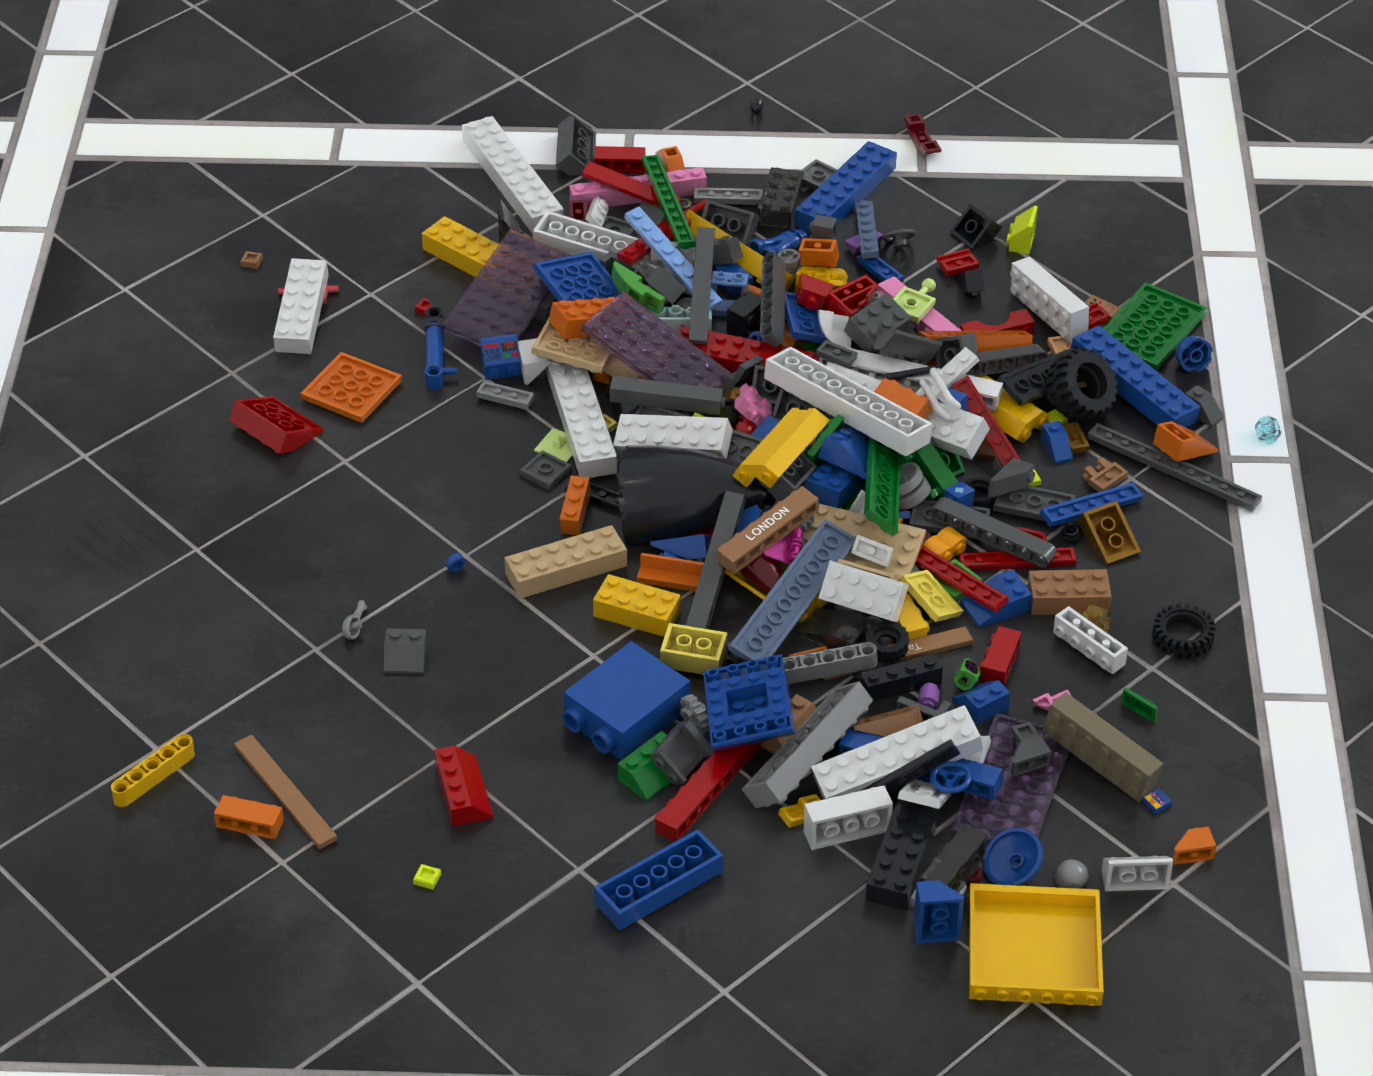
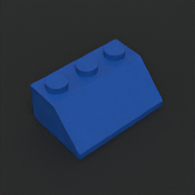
M940 881L916 883L913 926L917 944L960 941L964 904L963 895Z

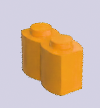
M948 526L937 535L926 540L923 546L950 562L952 557L965 551L966 537L951 526Z

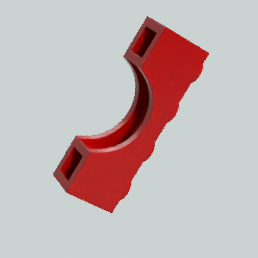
M1027 309L1010 312L1009 319L1001 325L990 326L975 320L960 324V330H1024L1034 335L1035 321Z

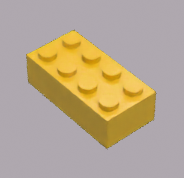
M610 574L607 575L593 599L594 617L665 637L669 623L674 624L681 612L680 594Z

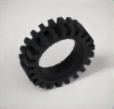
M1177 603L1176 608L1173 604L1169 605L1168 609L1166 607L1162 608V612L1159 611L1157 616H1155L1152 632L1155 645L1160 646L1159 650L1163 652L1166 649V654L1169 656L1173 652L1174 658H1178L1180 654L1182 659H1187V655H1190L1191 659H1195L1196 654L1198 657H1201L1203 652L1205 654L1209 652L1214 642L1216 625H1214L1215 621L1211 619V615L1209 613L1205 614L1204 609L1197 611L1198 606L1196 605L1191 609L1189 608L1190 604L1185 603V607H1182L1181 603ZM1186 622L1198 627L1202 635L1194 640H1180L1172 637L1167 632L1166 627L1171 623Z

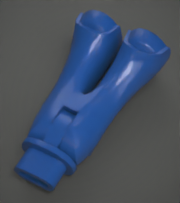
M792 229L769 239L755 238L750 241L749 246L763 257L771 251L778 255L784 249H796L801 244L802 238H807L808 236L801 229Z

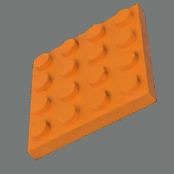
M340 352L300 393V397L302 400L362 423L402 382V375Z

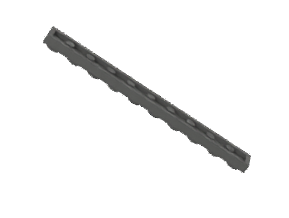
M1099 423L1088 432L1087 439L1252 512L1262 501V495L1183 460L1181 462L1174 461L1165 452Z

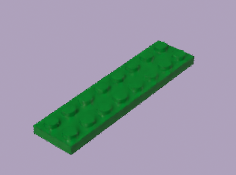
M869 436L864 514L868 520L879 525L883 532L889 533L893 537L898 532L901 461L899 458L902 455Z

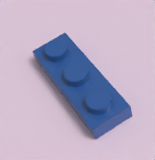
M861 255L857 256L856 262L881 282L892 277H896L899 281L904 282V276L880 257L862 259Z

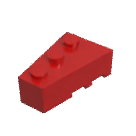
M864 275L828 292L823 308L826 311L834 312L836 315L849 316L850 318L858 309L865 305H870L878 285L867 275Z

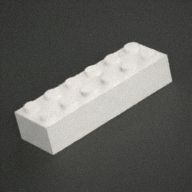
M1031 257L1012 263L1010 290L1023 304L1029 307L1032 312L1036 313L1069 343H1072L1073 337L1088 331L1089 306Z
M291 259L273 336L276 352L311 354L329 276L327 261Z
M620 414L613 447L620 458L622 451L627 445L690 448L727 458L733 429L728 418Z

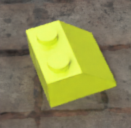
M1033 206L1016 216L1015 222L1011 223L1009 231L1011 234L1007 235L1006 244H1009L1010 252L1030 253L1035 235L1038 206Z

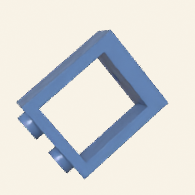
M713 271L711 288L717 294V285L743 287L744 295L748 291V274ZM722 300V305L712 309V316L727 317V308L735 300Z

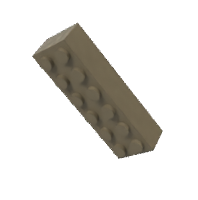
M1065 692L1050 705L1042 729L1044 733L1136 801H1142L1143 796L1154 790L1164 763Z

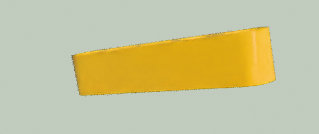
M181 734L115 780L111 785L114 804L118 807L128 806L189 762L195 755L192 737L188 734Z

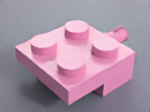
M745 383L740 387V396L735 399L734 408L758 427L768 415L772 416V405L768 399L762 398L753 386Z

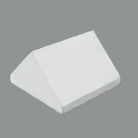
M537 338L518 341L521 372L525 385L532 382L551 363V359L539 358L531 354L532 347Z

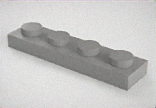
M694 187V203H700L705 199H709L722 204L762 205L763 189Z

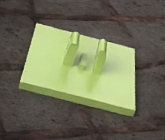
M552 428L534 449L536 453H540L543 450L565 462H568L573 457L566 433Z

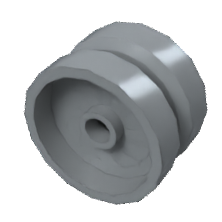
M911 462L901 465L899 509L905 510L921 503L931 491V486L923 476L920 467L916 463Z

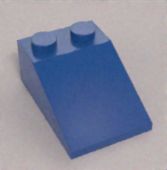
M1013 569L995 575L986 582L987 585L1008 597V602L996 613L968 596L960 600L961 605L978 628L1031 611L1032 593Z

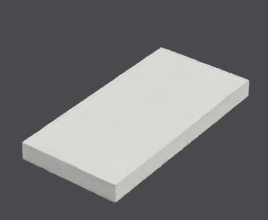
M915 779L899 791L898 799L939 809L951 794L942 793L936 790L931 783Z

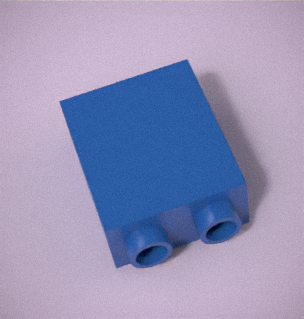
M631 641L564 692V713L562 714V719L566 727L572 732L578 733L581 731L591 738L594 746L604 754L610 752L620 760H623L682 716L680 714V706H682L680 701L682 697L690 694V680Z

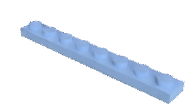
M640 207L625 213L624 218L692 294L693 266ZM712 288L710 291L709 311L722 305V299Z

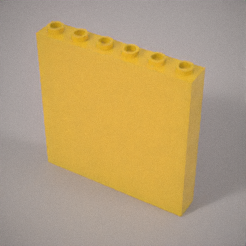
M970 883L969 999L1102 1006L1104 990L1099 890Z

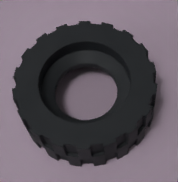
M887 620L878 621L866 630L865 643L870 642L876 645L878 662L894 663L906 656L909 634L906 628L902 627L899 623ZM891 637L897 643L894 646L885 647L877 644V639Z

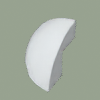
M818 310L819 325L826 339L837 345L851 348L852 339L844 332L849 316Z

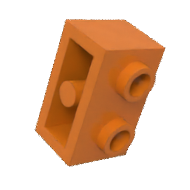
M802 238L799 248L802 266L836 267L840 255L837 240Z

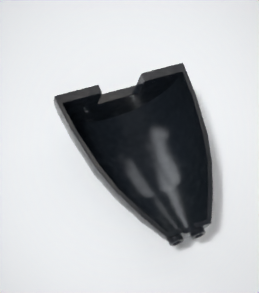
M627 445L621 454L618 481L621 495L619 497L620 513H622L623 523L621 526L625 544H640L678 538L714 529L726 491L746 494L744 510L754 505H757L760 509L764 508V502L768 499V491L756 478L748 487H745L732 476L741 463L716 454L690 448Z

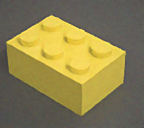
M669 623L660 649V661L673 670L702 675L703 671L721 668L727 652V632Z

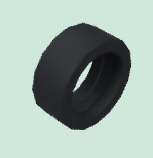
M974 477L964 482L975 491H983L988 494L989 479ZM974 497L973 506L991 509L994 507L996 497Z

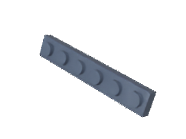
M863 200L855 204L862 259L879 257L873 201Z

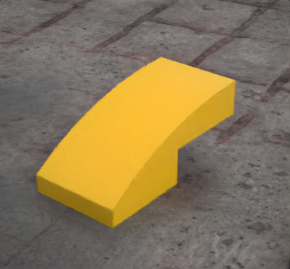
M817 794L801 797L797 804L780 808L778 815L789 828L803 824L805 804L820 801L821 799Z

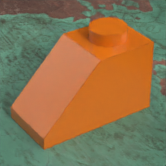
M1209 827L1188 829L1174 848L1173 865L1214 859L1216 843Z

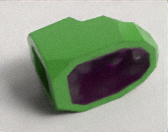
M969 658L964 659L960 663L954 674V682L958 688L965 691L970 690L974 686L980 675L978 664Z

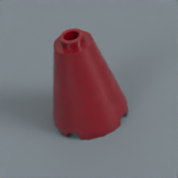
M764 553L740 570L743 577L767 595L783 575L777 560L764 556Z

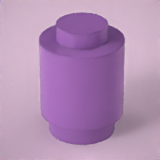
M925 683L920 688L918 703L936 710L940 694L938 687L933 683Z

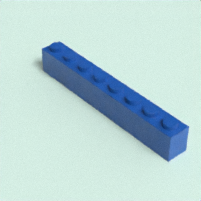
M848 728L845 736L839 743V753L841 755L883 737ZM964 758L955 761L965 765L972 775L970 785L961 792L991 800L995 799L1003 784V769ZM951 767L944 769L947 772L954 773L961 771L960 769ZM931 771L917 778V780L931 783ZM937 774L936 780L943 786V778ZM965 777L959 780V785L965 781Z

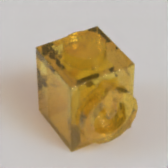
M1089 604L1087 610L1083 611L1081 615L1107 633L1111 623V617H1108V609Z

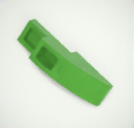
M613 262L611 277L620 293L640 309L646 306L657 314L663 312L665 297L644 285L641 276L618 262Z

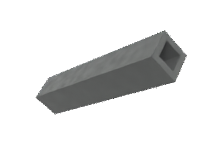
M613 376L610 385V402L720 415L721 408H725L726 397H723V389L621 376Z

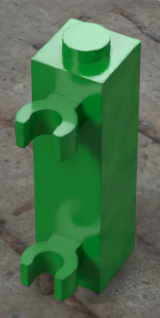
M931 442L907 456L902 455L903 457L899 458L902 464L912 460L920 467L923 476L932 488L926 497L927 500L944 497L946 488L959 483Z

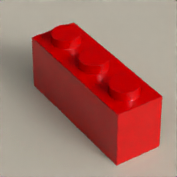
M595 146L594 163L616 172L645 173L642 156H646V147Z
M999 626L996 634L992 633L990 639L991 646L986 647L985 660H981L979 665L982 681L999 680L1003 686L1005 685L1020 647L1022 632Z

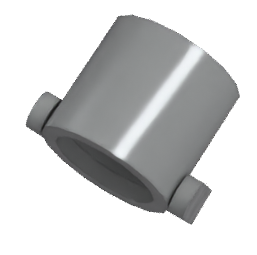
M793 249L780 251L778 256L786 263V271L796 277V272L800 267L799 252Z

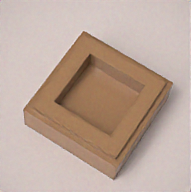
M246 251L240 261L241 267L258 269L263 260V254Z

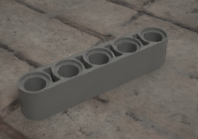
M1037 344L977 352L976 356L979 362L967 373L976 377L1013 371L1048 357V354Z

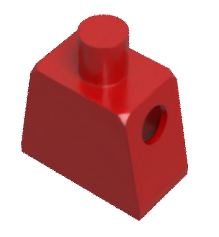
M801 273L795 287L797 303L806 306L809 310H822L833 284Z

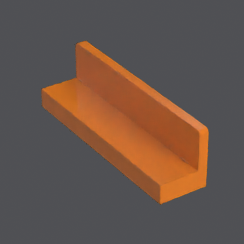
M641 553L637 582L696 592L704 563Z

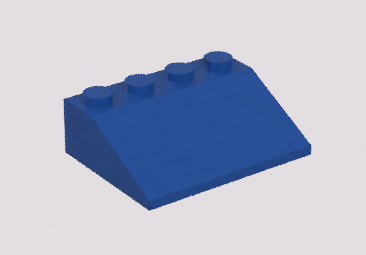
M847 425L825 436L818 457L866 480L869 436Z

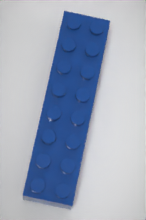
M867 141L795 209V226L812 233V231H809L810 222L814 221L816 214L837 218L838 225L856 207L855 203L863 201L896 169L897 152Z
M1098 325L1073 337L1071 348L1075 346L1079 349L1087 348L1096 351L1097 355L1101 354L1105 357L1104 360L1111 364L1110 368L1116 374L1114 377L1118 382V386H1116L1118 394L1153 423L1158 425L1173 421L1186 428L1196 423L1201 406L1101 326Z

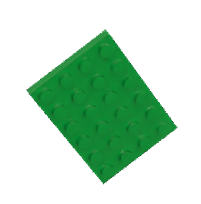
M1145 282L1103 329L1157 371L1177 348L1178 343L1187 337L1207 314L1208 308Z

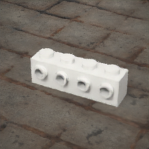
M1068 606L1055 615L1053 633L1065 640L1073 648L1082 652L1087 658L1093 660L1111 674H1114L1126 665L1128 648Z

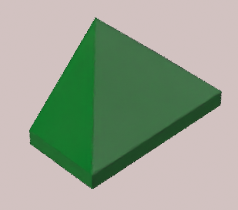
M1125 687L1122 693L1121 704L1155 723L1158 712L1156 704L1152 700Z

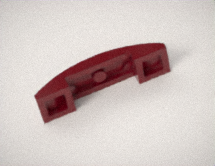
M921 114L905 115L904 120L908 133L917 150L923 155L941 152L942 149L936 140L933 141L927 132L925 121Z

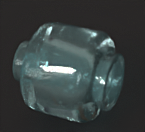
M1269 415L1262 416L1257 420L1255 431L1258 440L1267 444L1275 443L1281 436L1278 420Z

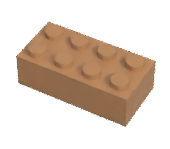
M1107 569L1029 571L1027 588L1032 593L1031 615H1055L1068 606L1079 614L1110 613L1112 596Z

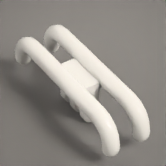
M933 367L930 369V375L935 383L932 385L925 378H922L919 383L934 410L943 419L948 421L951 419V415L942 408L937 399L956 410L961 408V404L950 394L941 379L942 372Z

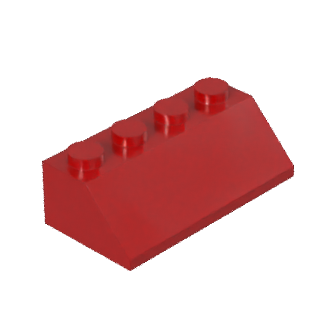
M456 746L434 749L436 770L452 826L493 819L476 756Z

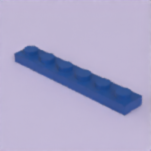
M1132 482L1042 508L1040 515L1049 527L1079 519L1084 512L1117 501L1120 507L1141 501L1143 494Z

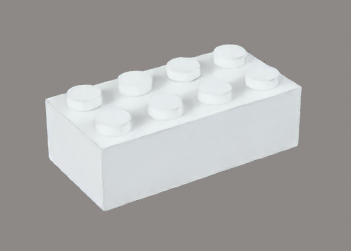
M830 561L819 599L898 622L909 584Z
M879 786L805 804L803 832L811 850L886 833L892 817V800L885 786Z

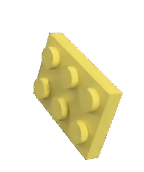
M928 570L903 575L899 580L909 584L907 592L914 597L916 602L922 606L929 617L935 622L959 617L964 611Z

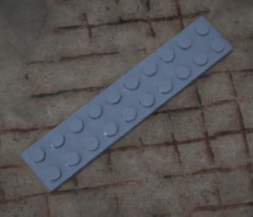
M824 519L730 644L728 650L747 662L774 655L820 593L829 562L834 561L838 563L839 559L844 560L853 548L856 537Z

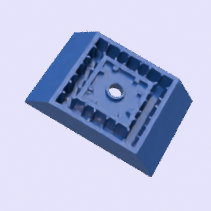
M782 654L703 671L711 747L715 752L796 735L789 684Z

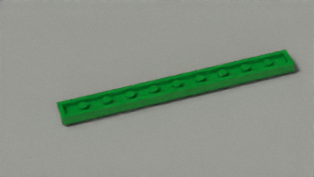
M659 155L642 156V164L677 247L682 249L696 247V240Z

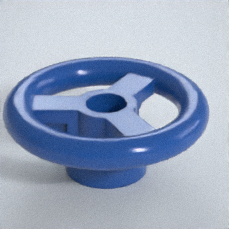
M947 761L933 769L930 774L932 786L936 790L947 794H955L965 790L972 780L970 770L962 763ZM951 767L960 769L961 771L954 773L947 772L944 769ZM937 774L943 778V786L937 782ZM965 777V781L959 785V780Z

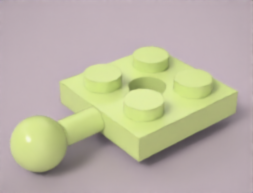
M927 278L922 282V288L919 291L904 286L893 299L912 317L911 320L913 322L919 323L936 303V298L926 295L927 292L934 291L936 283L933 279Z

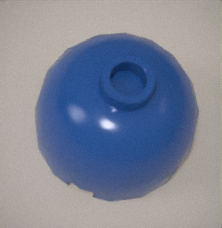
M1187 336L1177 345L1176 359L1179 365L1186 371L1191 372V370L1197 369V372L1205 369L1211 362V351L1213 352V348L1207 340L1200 336Z

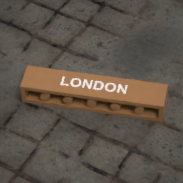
M803 486L794 490L787 498L779 501L775 507L764 512L760 518L751 522L744 530L736 533L732 539L722 544L717 549L718 563L735 575L764 553V551L768 550L819 511L818 498Z

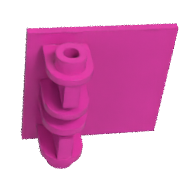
M794 529L768 550L764 551V556L790 565L802 550L803 532L801 529Z

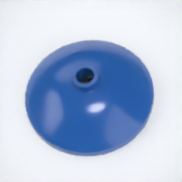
M1010 828L1002 831L991 840L984 853L983 867L987 877L996 885L1021 886L1027 883L1036 875L1042 865L1044 852L1041 841L1033 832L1025 828Z

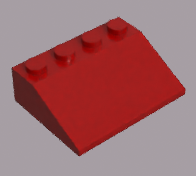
M274 396L235 400L229 421L234 423L237 428L245 430L249 436L257 438L263 445L274 449L273 451L277 454L295 451L324 430V428Z

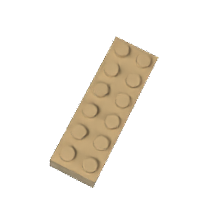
M610 525L504 557L505 574L517 596L521 599L626 567L627 549L614 527Z

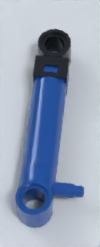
M432 306L425 311L424 372L426 387L430 390H438L443 387V375L457 374L458 368H443V310L440 307Z

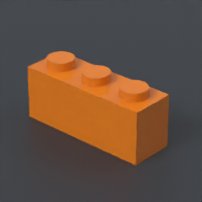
M884 377L874 391L923 419H926L933 410L927 397L915 394L909 387L903 388L893 379L890 381Z
M571 475L559 519L561 534H581L591 495L590 477Z
M226 795L222 796L214 812L215 824L218 828L270 839H276L284 822L282 807Z

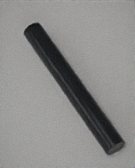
M937 366L882 374V379L885 377L888 380L930 374V369L933 367L937 368Z

